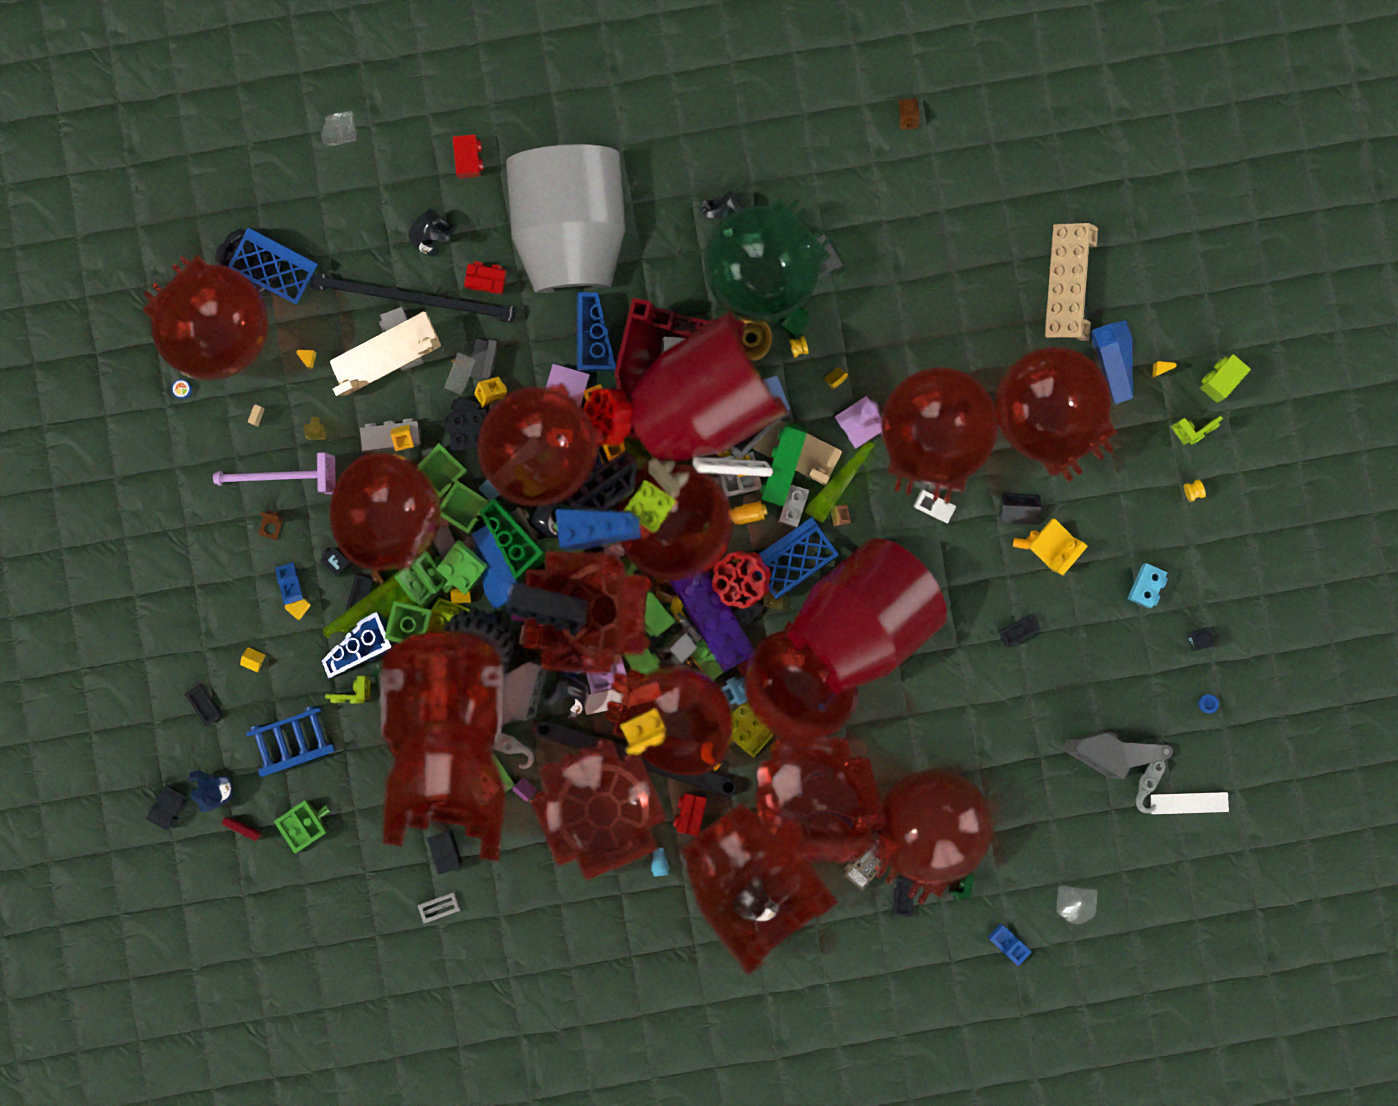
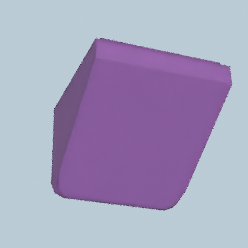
M522 778L512 788L525 801H528L537 790L525 778Z

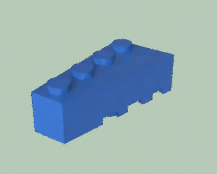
M578 292L577 371L615 372L616 370L598 293Z
M556 510L559 547L567 552L641 538L639 518L631 513Z

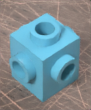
M735 676L726 681V686L718 689L726 706L734 703L740 705L748 701L747 696L753 694L745 676L739 679Z

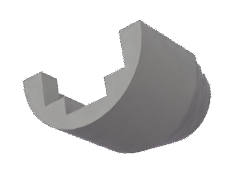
M558 145L531 149L509 157L506 160L512 240L535 294L554 292V288L591 285L592 289L611 288L626 230L619 152L609 147L597 145Z

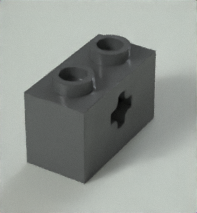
M668 633L653 649L664 663H682L697 647L693 643V638L686 633Z

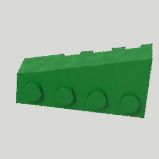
M787 421L784 429L780 428L777 439H780L778 447L774 446L771 457L775 458L773 465L769 464L773 470L772 475L768 477L767 483L763 482L760 493L763 494L762 500L784 506L808 428Z
M493 498L479 511L490 533H492L496 541L495 543L501 550L506 564L512 571L514 579L522 583L549 555L500 501Z

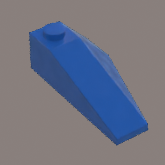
M1126 320L1092 330L1090 336L1114 405L1133 399L1132 336Z
M486 525L473 533L472 536L477 556L488 565L481 575L485 595L494 610H497L506 604L508 590L511 585L521 582L514 579L512 571L506 564L501 550L498 548L492 533H490Z
M379 612L360 620L357 624L358 626L352 632H349L345 636L346 638L339 645H336L322 660L328 678L335 677L402 647L401 643L384 639L388 621Z

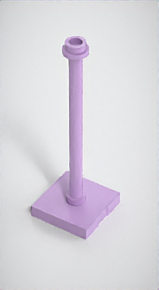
M867 396L834 417L855 449L888 428L878 414L877 407L870 402Z
M317 453V470L243 474H223L222 471H217V473L213 474V482L218 485H223V482L318 478V492L328 495L336 494L335 456L327 453Z

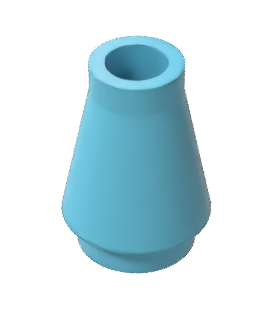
M664 848L652 849L651 872H653V876L669 875L668 870L670 868Z

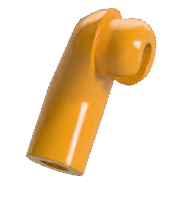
M1031 531L1030 536L1026 539L1014 537L1013 547L1030 549L1029 545L1038 536L1039 532Z

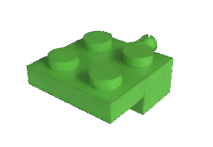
M460 540L457 541L436 569L448 580L442 587V590L449 593L451 588L455 586L463 594L468 593L479 581L488 565Z
M427 551L417 553L394 576L416 607L421 606L431 594L437 593L448 581L436 570L442 562L441 557L436 556L432 559Z
M305 800L274 821L294 853L299 852L328 832L322 822V817L331 812L330 809L326 810L329 808L327 805L317 811L308 800Z

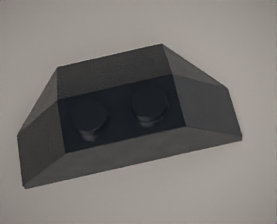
M626 449L563 495L575 510L607 512L634 492L638 464Z

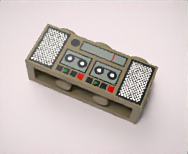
M882 830L879 832L875 831L868 839L870 843L858 850L856 853L858 857L854 862L850 860L844 867V875L861 890L867 886L899 848V845Z

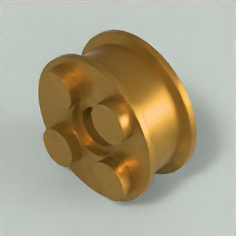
M742 318L741 321H746L742 340L744 345L742 348L750 361L758 360L764 357L771 347V329L760 318ZM753 334L756 337V341L748 343L745 339L746 336Z

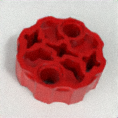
M597 388L592 391L590 398L584 406L583 427L593 444L618 446L623 443L625 436L629 434L632 426L631 415L633 411L626 393L622 390Z
M739 550L727 554L725 558L717 562L713 569V590L718 593L721 601L728 606L750 607L764 598L769 591L770 569L763 563L762 557L754 552L749 553ZM734 559H741V560H742V561H740L739 563H738V562H732V560H734ZM757 571L762 573V580L757 578ZM721 579L726 581V588L721 585ZM744 596H745V597H747V596H748V597H751L749 600H747V599H741V598L744 597Z

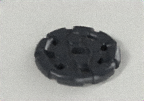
M250 228L270 238L267 232L256 228ZM238 229L227 235L223 244H220L217 248L215 255L217 276L224 286L227 285L231 288L230 291L238 295L262 294L268 290L256 283L254 286L249 287L248 281L250 280L225 268L224 262H229L230 264L246 230ZM244 243L245 255L256 252L254 243ZM233 244L236 248L231 253L228 249ZM267 250L259 253L262 263L269 262L268 257H272L271 252ZM253 254L246 257L254 258L255 262L253 266L260 265V261L257 254ZM274 254L276 260L280 259V257ZM244 257L237 259L233 267L238 270L247 269ZM282 260L277 262L280 273L283 270L284 262ZM275 263L264 265L265 272H268L270 276L278 274ZM262 267L251 269L253 278L258 280L264 276ZM235 275L239 278L236 283L232 280ZM279 276L268 279L270 287H273L272 284L276 279L279 280Z

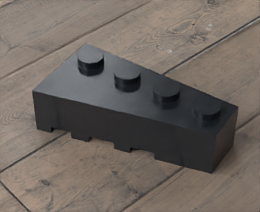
M513 583L508 590L505 612L526 620L534 618L537 624L543 626L551 624L554 626V630L561 632L565 629L570 631L569 635L576 637L586 622L589 601L583 600L581 597L565 596L560 592L552 593L545 591L543 588H531L522 583Z

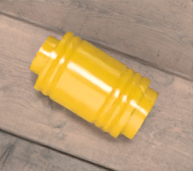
M761 501L737 506L731 510L734 524H739V526L765 519L764 515H768L765 503L761 504Z

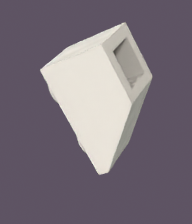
M923 489L913 505L915 508L946 523L949 522L956 508L955 505Z

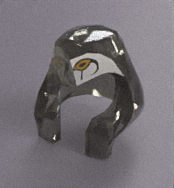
M754 876L750 881L751 883L745 885L734 898L732 908L740 917L756 922H766L779 911L780 907L768 897L764 890L762 879Z

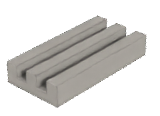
M455 892L417 905L423 923L461 910ZM452 898L450 902L425 911L423 910V907ZM451 905H454L455 907L453 909H450L448 911L439 913L428 918H426L425 916L426 914L432 913L434 911L443 909Z

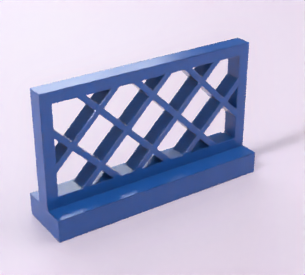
M248 227L227 269L297 305L317 263ZM246 240L254 243L256 252L245 255L243 245ZM266 250L271 252L273 261L262 263L259 253ZM257 254L260 265L249 267L246 257ZM274 254L280 257V259L276 260ZM244 257L247 269L238 270L234 268L235 261ZM281 260L288 261L291 270L280 273L277 262ZM275 263L278 274L267 277L264 265ZM292 264L298 267L293 269ZM262 267L265 277L258 280L253 278L251 269ZM303 269L309 273L305 280L297 282L294 271ZM292 272L295 283L284 286L281 275ZM279 276L282 287L275 289L270 287L268 279ZM297 286L298 294L295 299L287 295L286 287Z
M812 517L758 554L762 557V561L767 567L774 568L772 577L769 579L771 580L769 591L776 600L839 557L837 551ZM817 532L821 537L820 543H809L810 536ZM804 545V555L793 554L794 547ZM808 546L818 547L817 557L806 556ZM821 548L830 549L833 555L828 558H820ZM781 556H788V566L778 565V559ZM792 557L803 559L801 568L791 567ZM806 559L816 560L813 569H804ZM777 568L787 569L785 579L775 578ZM790 570L800 571V576L797 580H788ZM757 571L756 573L762 580V573ZM774 581L785 582L784 588L776 593L773 589Z

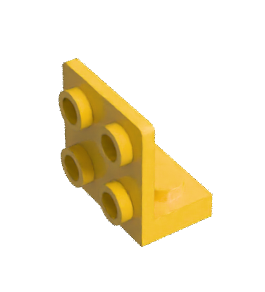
M1054 518L1050 520L1029 545V548L1052 571L1061 575L1065 574L1088 547L1083 541L1074 538Z
M656 708L621 724V728L629 742L627 749L629 754L632 752L637 754L643 751L645 746L649 744L656 745L662 742L666 732V727Z

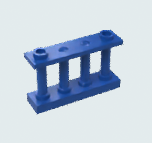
M314 705L305 708V713L265 727L259 724L250 728L251 731L247 732L246 735L247 737L255 735L264 762L262 764L263 768L258 770L260 777L337 751L335 744L329 745V742L325 740L317 713L323 711L322 707L317 708ZM307 716L310 717L319 743L317 745L318 749L313 751L307 747L299 723V719ZM290 722L300 748V755L292 757V754H289L280 727ZM270 729L274 731L282 755V762L274 764V761H271L262 732Z

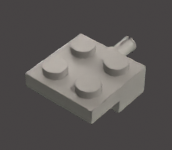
M748 452L746 455L750 457L751 461H755L754 452ZM733 455V456L724 457V458H720V459H734V458H737V457H735V456ZM718 473V476L707 478L708 486L720 483L725 498L760 490L762 487L759 475L738 477L737 474Z

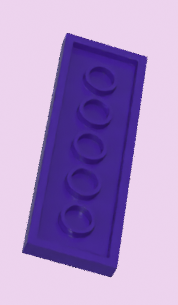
M699 556L665 573L723 673L757 654L729 606L724 604L718 593L713 590V579Z

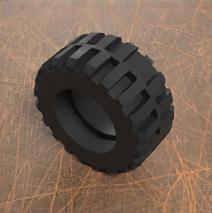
M470 609L469 612L466 610L461 611L459 615L455 614L452 616L443 629L438 641V659L441 664L444 663L443 668L445 671H449L451 673L450 676L454 679L457 677L462 683L469 682L470 685H477V683L486 685L488 681L493 683L505 674L514 653L515 641L514 637L511 636V629L505 626L506 623L502 619H497V615L493 613L490 615L485 610H481V612H478L477 609ZM464 639L479 640L489 647L492 654L486 656L474 655L463 647L461 641Z

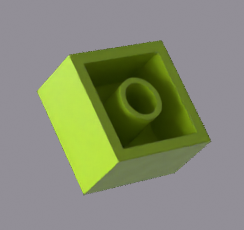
M1234 354L1229 357L1225 356L1214 365L1215 371L1213 370L1211 373H1208L1201 380L1203 384L1200 389L1215 402H1219L1233 391L1251 369Z

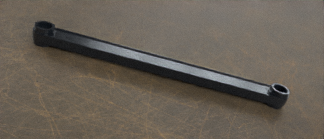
M313 273L310 281V288L313 290L325 291L328 288L498 317L499 321L513 323L516 314V307L502 304L500 307L328 279L327 275L321 273Z
M541 721L536 726L537 735L544 739L725 796H731L737 790L736 782L731 778L645 751L629 754L627 751L628 746L550 721ZM542 724H547L550 728L549 733L546 735L542 734L539 730ZM725 782H731L734 785L731 792L723 790Z

